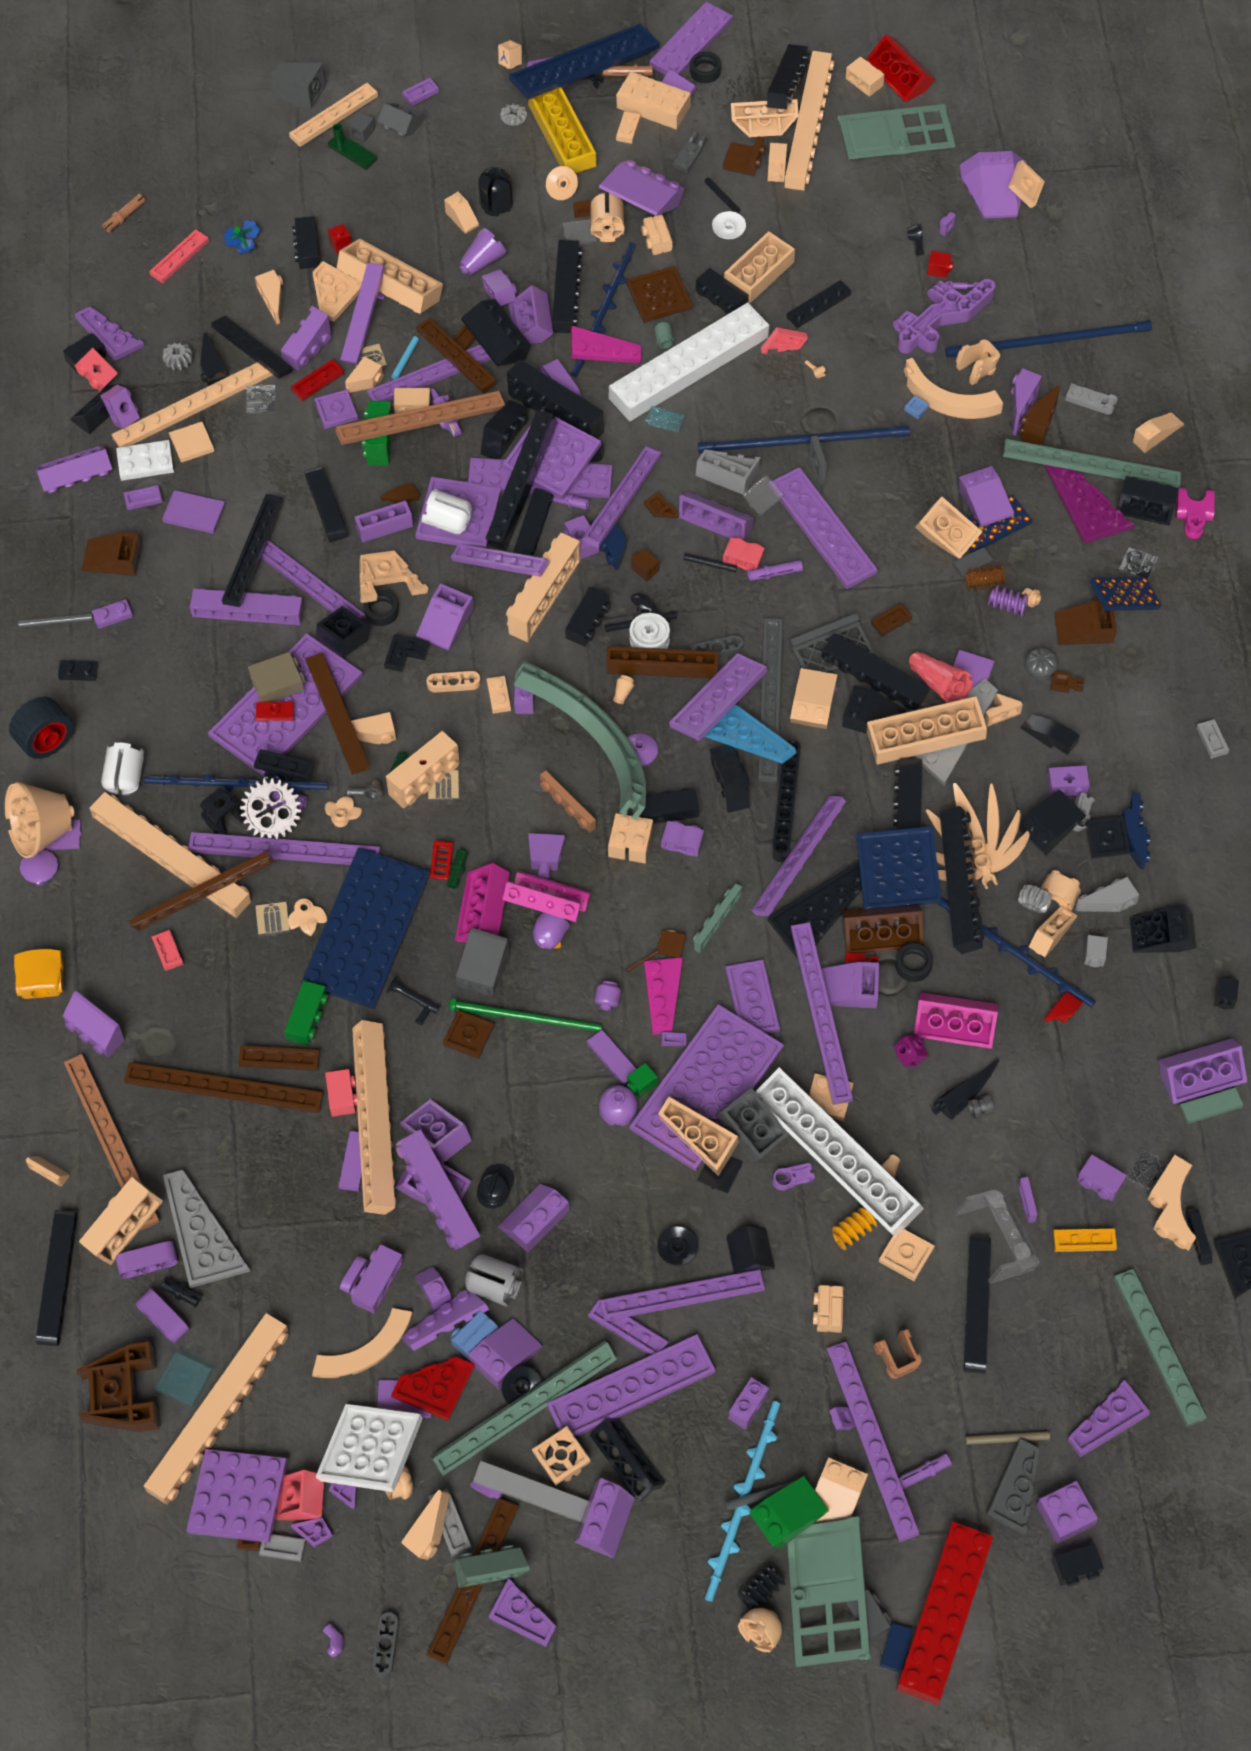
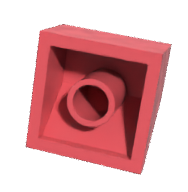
M302 1470L285 1475L275 1520L309 1521L322 1517L324 1482L316 1478L317 1473Z

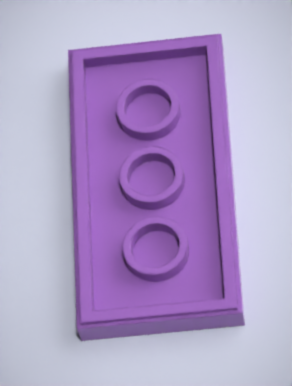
M764 960L725 966L736 1015L766 1034L780 1032Z

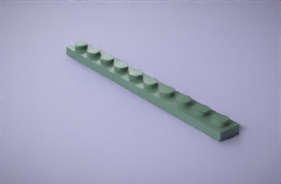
M1006 439L1004 443L1003 457L1123 480L1128 476L1163 485H1171L1176 488L1180 487L1181 472L1010 439Z
M603 1341L432 1455L431 1458L440 1474L444 1476L547 1407L546 1403L565 1395L616 1361L617 1359L609 1344Z

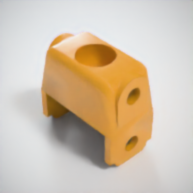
M37 949L14 955L17 996H21L24 999L60 996L64 992L65 961L62 950Z

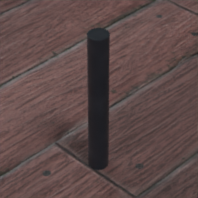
M709 177L704 180V183L733 212H740V208Z
M687 553L683 557L685 561L736 572L737 565Z

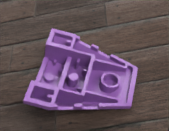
M1013 151L978 152L960 164L961 180L963 184H966L969 194L973 196L983 218L1018 216L1022 200L1008 186L1017 163L1023 160L1027 164V161Z

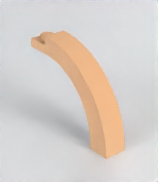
M913 358L906 360L904 373L907 377V387L914 396L916 395L927 402L931 409L948 416L965 419L986 418L1002 413L1003 402L995 390L978 395H962L946 391L929 381Z

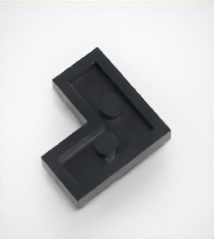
M394 634L384 668L402 672L407 657L425 660L430 642Z

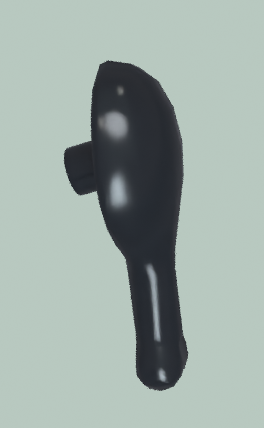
M635 593L631 596V601L637 606V611L659 614L666 619L668 624L670 623V619L655 607L649 597L641 593Z

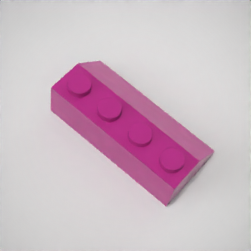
M491 863L467 873L455 937L457 942L466 943L471 928L499 936L505 900L502 899L510 872Z
M920 992L913 1036L992 1049L998 1004Z

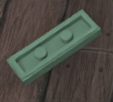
M1235 1087L1180 1104L1179 1108L1186 1124H1190L1242 1108L1243 1102Z

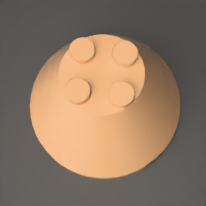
M16 782L8 787L5 797V817L10 820L12 830H8L11 841L22 857H34L66 832L72 830L71 817L74 816V809L71 805L69 806L64 794L54 793L21 782Z

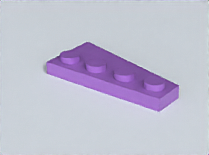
M91 307L75 313V317L89 333H93L114 361L144 347L143 341L134 339L131 333L119 329V325L107 321V317Z
M465 1289L448 1303L443 1304L432 1315L427 1316L417 1326L408 1330L402 1336V1339L415 1351L438 1338V1333L449 1332L455 1329L454 1325L462 1320L467 1322L473 1319V1314L480 1310L484 1313L489 1308L478 1296Z
M1124 1380L1117 1390L1112 1392L1107 1397V1400L1101 1406H1098L1093 1414L1068 1437V1442L1081 1458L1149 1416L1150 1411Z

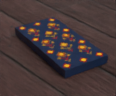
M1013 494L1008 499L1014 511V516L982 527L974 515L967 517L969 521L982 531L980 536L969 547L970 553L983 547L985 548L1032 524L1033 520Z
M1146 577L1092 578L1090 580V584L1105 611L1159 610L1162 606Z

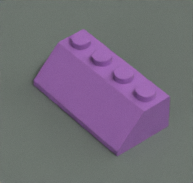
M103 445L34 467L43 491L48 493L57 491L58 487L63 485L65 487L73 486L75 481L82 480V482L91 480L92 476L97 474L99 476L109 474V470H112Z
M691 492L681 494L679 497V518L725 537L741 538L744 541L747 540L753 529L754 518L746 513L738 512L731 507L723 506L714 500H708L699 494Z
M1232 1038L1158 1060L1162 1081L1173 1104L1247 1082L1242 1047Z

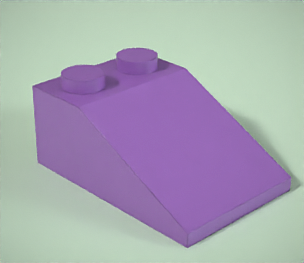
M1023 368L1019 374L1015 375L1012 382L1014 384L1011 390V395H1013L1011 401L1013 435H1017L1022 426L1024 414L1028 415L1030 407L1036 402L1042 378L1041 375Z
M992 466L959 477V493L981 527L1014 516V511L1001 480Z
M431 1099L400 1122V1125L409 1135L421 1129L436 1158L441 1163L447 1161L472 1141L465 1124Z
M439 1161L461 1201L471 1180ZM405 1168L395 1188L409 1197L426 1204L427 1200L424 1194L419 1193L414 1176H410Z
M513 1318L482 1340L468 1354L469 1362L475 1364V1368L499 1390L505 1375L515 1367L524 1366L543 1345Z

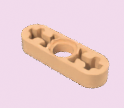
M475 671L434 673L427 677V688L431 692L475 690L481 684L480 675ZM455 678L459 682L456 685H451L448 683L449 680ZM471 678H474V683H470Z

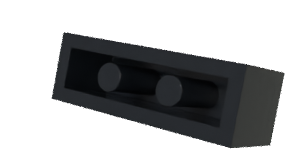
M315 216L295 218V225H292L293 236H296L293 239L294 249H297V252H294L295 262H299L300 269L317 268L320 265Z
M708 268L696 279V292L700 296L707 298L713 305L720 307L726 314L748 303L749 294L711 268Z
M589 587L565 628L566 639L585 647L588 641H592L596 627H600L603 615L610 610L611 603H609L608 594Z
M682 789L681 791H666L656 795L646 794V805L641 813V818L652 819L653 824L699 818L696 790Z

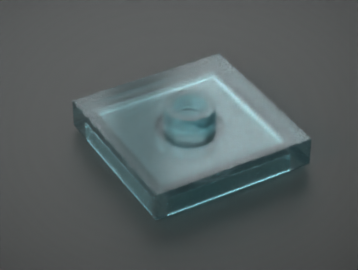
M175 1352L155 1390L193 1408L213 1371L211 1368Z

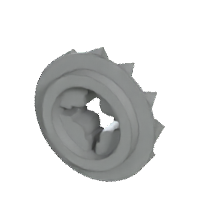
M512 103V105L506 104V107L502 108L500 116L505 124L515 126L522 124L526 120L527 112L525 107H521L520 103L518 105Z

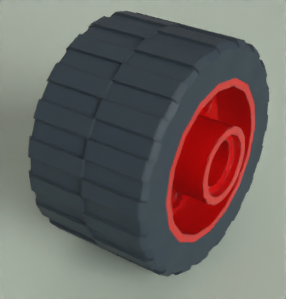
M37 697L23 704L15 712L9 723V733L27 756L32 757V759H43L57 753V751L64 747L72 735L73 722L55 700L50 697Z

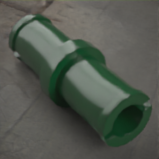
M464 850L456 851L454 862L449 868L451 872L446 883L447 887L458 889L461 875L465 872L464 865L468 852Z

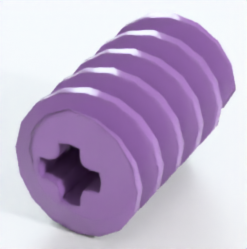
M997 585L990 594L987 606L993 602V608H996L1000 604V610L1002 611L1007 606L1008 613L1014 609L1015 615L1021 611V617H1023L1028 604L1027 594L1020 598L1019 591L1014 596L1012 589L1006 593V587L999 591V585Z

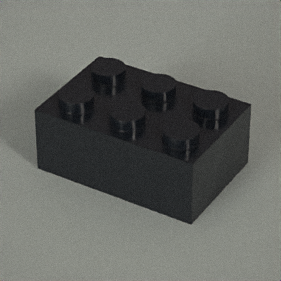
M1126 476L1117 510H1120L1123 516L1169 526L1179 488Z

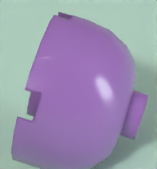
M621 1085L611 1086L601 1095L599 1113L602 1119L609 1125L625 1126L631 1123L637 1116V1097L628 1087Z

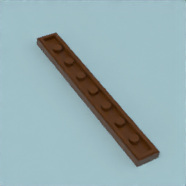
M323 653L305 658L351 774L354 775L370 769Z
M265 851L129 920L134 929L140 931L275 861L272 855Z
M499 1498L473 1556L480 1555V1551L493 1549V1553L500 1551L519 1509L518 1505ZM484 1583L457 1588L429 1648L427 1657L445 1665L448 1664Z

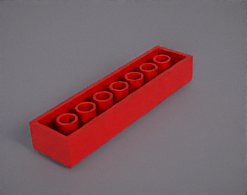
M952 1522L897 1687L898 1691L939 1705L994 1536Z

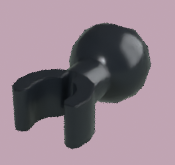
M594 74L582 78L591 80L595 88L599 87L597 81L601 83L604 81L601 75L595 76Z

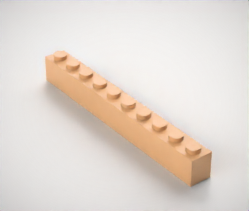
M812 51L786 170L784 188L804 191L805 185L809 184L810 174H808V171H812L813 161H811V158L814 159L816 148L814 146H817L818 136L816 134L820 133L821 129L819 120H823L824 110L822 108L826 106V98L824 96H828L829 85L827 83L831 82L832 73L829 72L833 71L834 68L832 53Z
M104 792L90 807L93 818L192 888L221 874L218 868L213 865L209 866L201 856L192 854L187 846H181L174 837L165 835L157 825L152 826L144 816L135 814L130 806L122 805L114 795L110 796ZM235 882L207 896L209 900L235 918L251 903L250 892L244 886L239 887Z
M361 1020L352 1028L358 1101L364 1212L386 1215L395 1208L396 1198L394 1197V1162L391 1153L390 1106L388 1104L387 1068L385 1066V1033L383 1032L382 1023Z
M267 1313L264 1315L144 1484V1488L149 1494L168 1505L170 1500L173 1501L177 1497L178 1489L182 1483H186L189 1480L194 1466H198L203 1460L205 1449L213 1446L216 1441L215 1436L227 1426L229 1416L239 1409L240 1401L244 1395L247 1396L251 1392L253 1382L256 1378L259 1379L262 1376L267 1362H271L274 1359L279 1345H283L286 1342L289 1332L285 1324Z

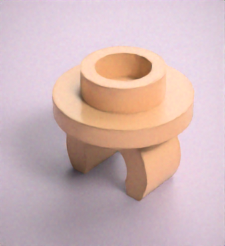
M1026 588L1022 592L1023 595L1027 594L1029 607L1039 604L1041 600L1039 590L1035 589L1032 591Z

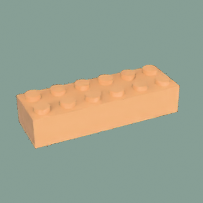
M362 239L356 240L339 251L337 269L354 277L359 282L363 280L367 262L384 265L385 270L379 292L394 299L401 305H405L416 313L421 314L440 301L443 283Z
M560 533L557 538L553 539L550 550L546 551L542 557L549 562L541 577L532 576L531 579L528 578L523 591L517 594L514 605L508 608L506 616H508L507 626L510 635L529 642L581 561L580 541L566 534Z
M977 696L867 722V735L877 765L899 760L900 758H908L984 740L987 734V727Z

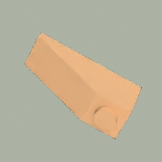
M271 270L256 276L255 281L257 289L276 324H280L281 285H283V281L280 275L277 276L275 271Z
M1172 412L1150 419L1135 430L1133 443L1146 453L1181 428L1184 423Z
M390 712L351 721L359 741L388 744L396 740Z
M1060 906L1037 929L1029 948L1033 949L1037 954L1046 957L1076 920L1077 915Z
M442 1490L436 1492L401 1542L421 1559L428 1560L433 1557L441 1541L450 1497L449 1493Z

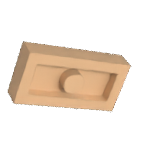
M624 111L616 135V141L633 143L640 122V114Z
M505 676L487 678L492 713L511 711Z

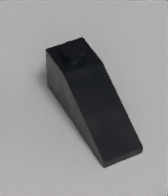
M207 332L203 333L200 362L202 372L199 374L202 382H206L210 386L228 376L225 366Z

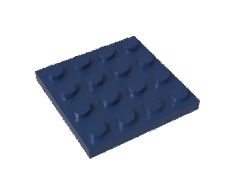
M933 826L856 834L864 909L942 902Z

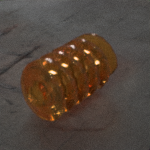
M999 564L996 566V569L993 565L989 567V570L986 566L982 567V570L979 567L975 568V571L971 568L968 569L965 575L967 590L970 592L971 586H973L975 591H978L979 585H981L982 590H985L986 584L992 589L993 583L997 586L1000 585V582L1005 586L1003 567Z

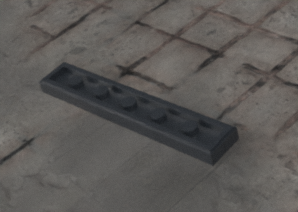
M226 316L211 322L214 330L278 379L292 372V366Z

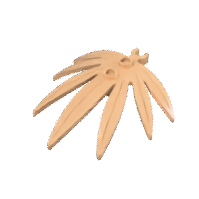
M954 783L956 807L961 806L971 816L970 829L973 834L971 842L975 851L973 860L977 869L975 879L982 878L983 886L985 889H988L987 883L990 880L995 885H998V881L992 873L1004 869L1020 855L1030 834L1027 831L1012 845L1021 818V813L1018 810L998 850H996L999 839L1000 817L996 792L993 784H990L987 810L988 843L986 844L981 825L972 806L959 786ZM926 809L931 822L942 837L940 818L929 809ZM936 852L937 863L945 866L944 854ZM938 870L939 879L946 881V871Z

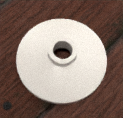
M722 212L713 219L712 229L720 238L735 239L745 232L746 222L736 212Z

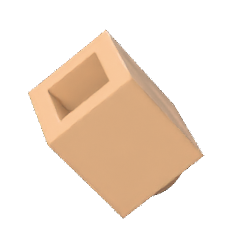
M511 40L499 44V64L507 69H513L515 66L522 64V45Z

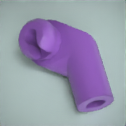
M330 1623L323 1630L331 1639L327 1652L331 1657H337L343 1650L344 1638Z

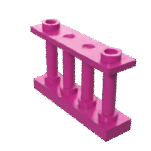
M518 871L514 883L506 882L502 900L576 922L579 911H587L591 892Z

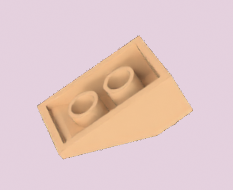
M942 496L915 525V528L927 539L958 559L964 555L982 533L979 528Z
M800 669L791 711V723L823 729L828 728L837 674Z
M828 1458L815 1491L829 1509V1512L813 1524L851 1518L866 1484L868 1474Z

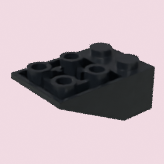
M1185 904L1130 917L1134 953L1182 952L1196 948L1193 913Z

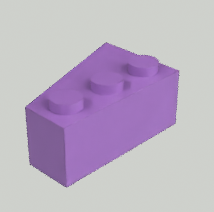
M311 306L309 309L311 313L306 321L302 319L300 322L302 326L296 334L293 333L281 349L282 360L298 371L303 366H306L309 360L314 355H317L320 349L332 337L328 315L314 306Z

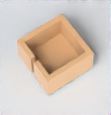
M616 813L608 844V857L625 860L626 848H629V861L646 864L653 833V820L640 817L634 820L632 816Z

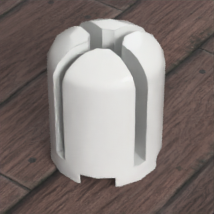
M434 489L427 500L425 511L427 515L423 514L422 523L455 535L462 534L471 519V503Z
M114 743L112 747L107 745L101 780L103 788L116 795H119L120 790H122L123 795L136 793L139 788L144 750L142 748L140 751L133 749L131 744Z

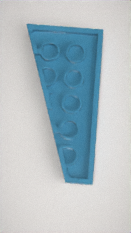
M736 704L704 736L779 763H784L796 754V749Z

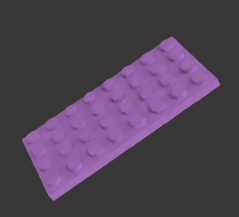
M307 633L289 651L292 658H296L298 662V673L302 672L304 676V691L274 701L294 702V721L256 722V702H260L253 687L208 732V736L262 776L267 771L254 768V762L260 749L286 755L326 714L305 658L323 653L341 698L363 676L360 670Z
M718 1004L631 1123L629 1130L692 1170L697 1171L703 1161L659 1118L658 1113L667 1098L670 1097L725 1128L715 1115L744 1091L751 1087L753 1090L756 1088L784 1049V1044Z

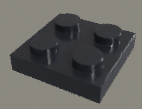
M1124 816L1086 820L1085 824L1092 859L1128 855L1131 853Z

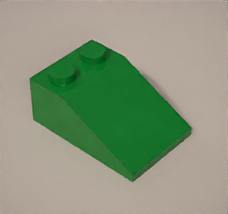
M803 1476L766 1498L749 1513L771 1545L780 1550L828 1513L829 1509L806 1477Z

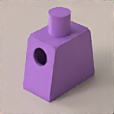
M528 833L531 868L538 870V877L549 878L550 870L557 871L559 869L565 848V835Z

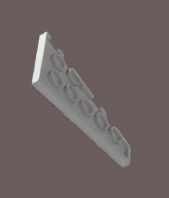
M983 679L970 691L965 699L977 696L984 717L986 711L993 703L995 695L998 694V689L988 680ZM969 743L912 757L914 759H922V766L945 786Z

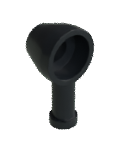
M916 224L908 228L907 231L908 239L916 241V255L920 256L924 254L921 224Z

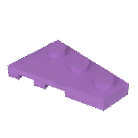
M508 1578L489 1615V1619L547 1648L556 1630V1625Z

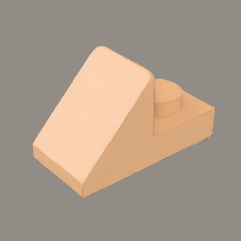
M996 694L994 700L996 707H991L986 711L985 724L988 727L1021 714L1022 702Z

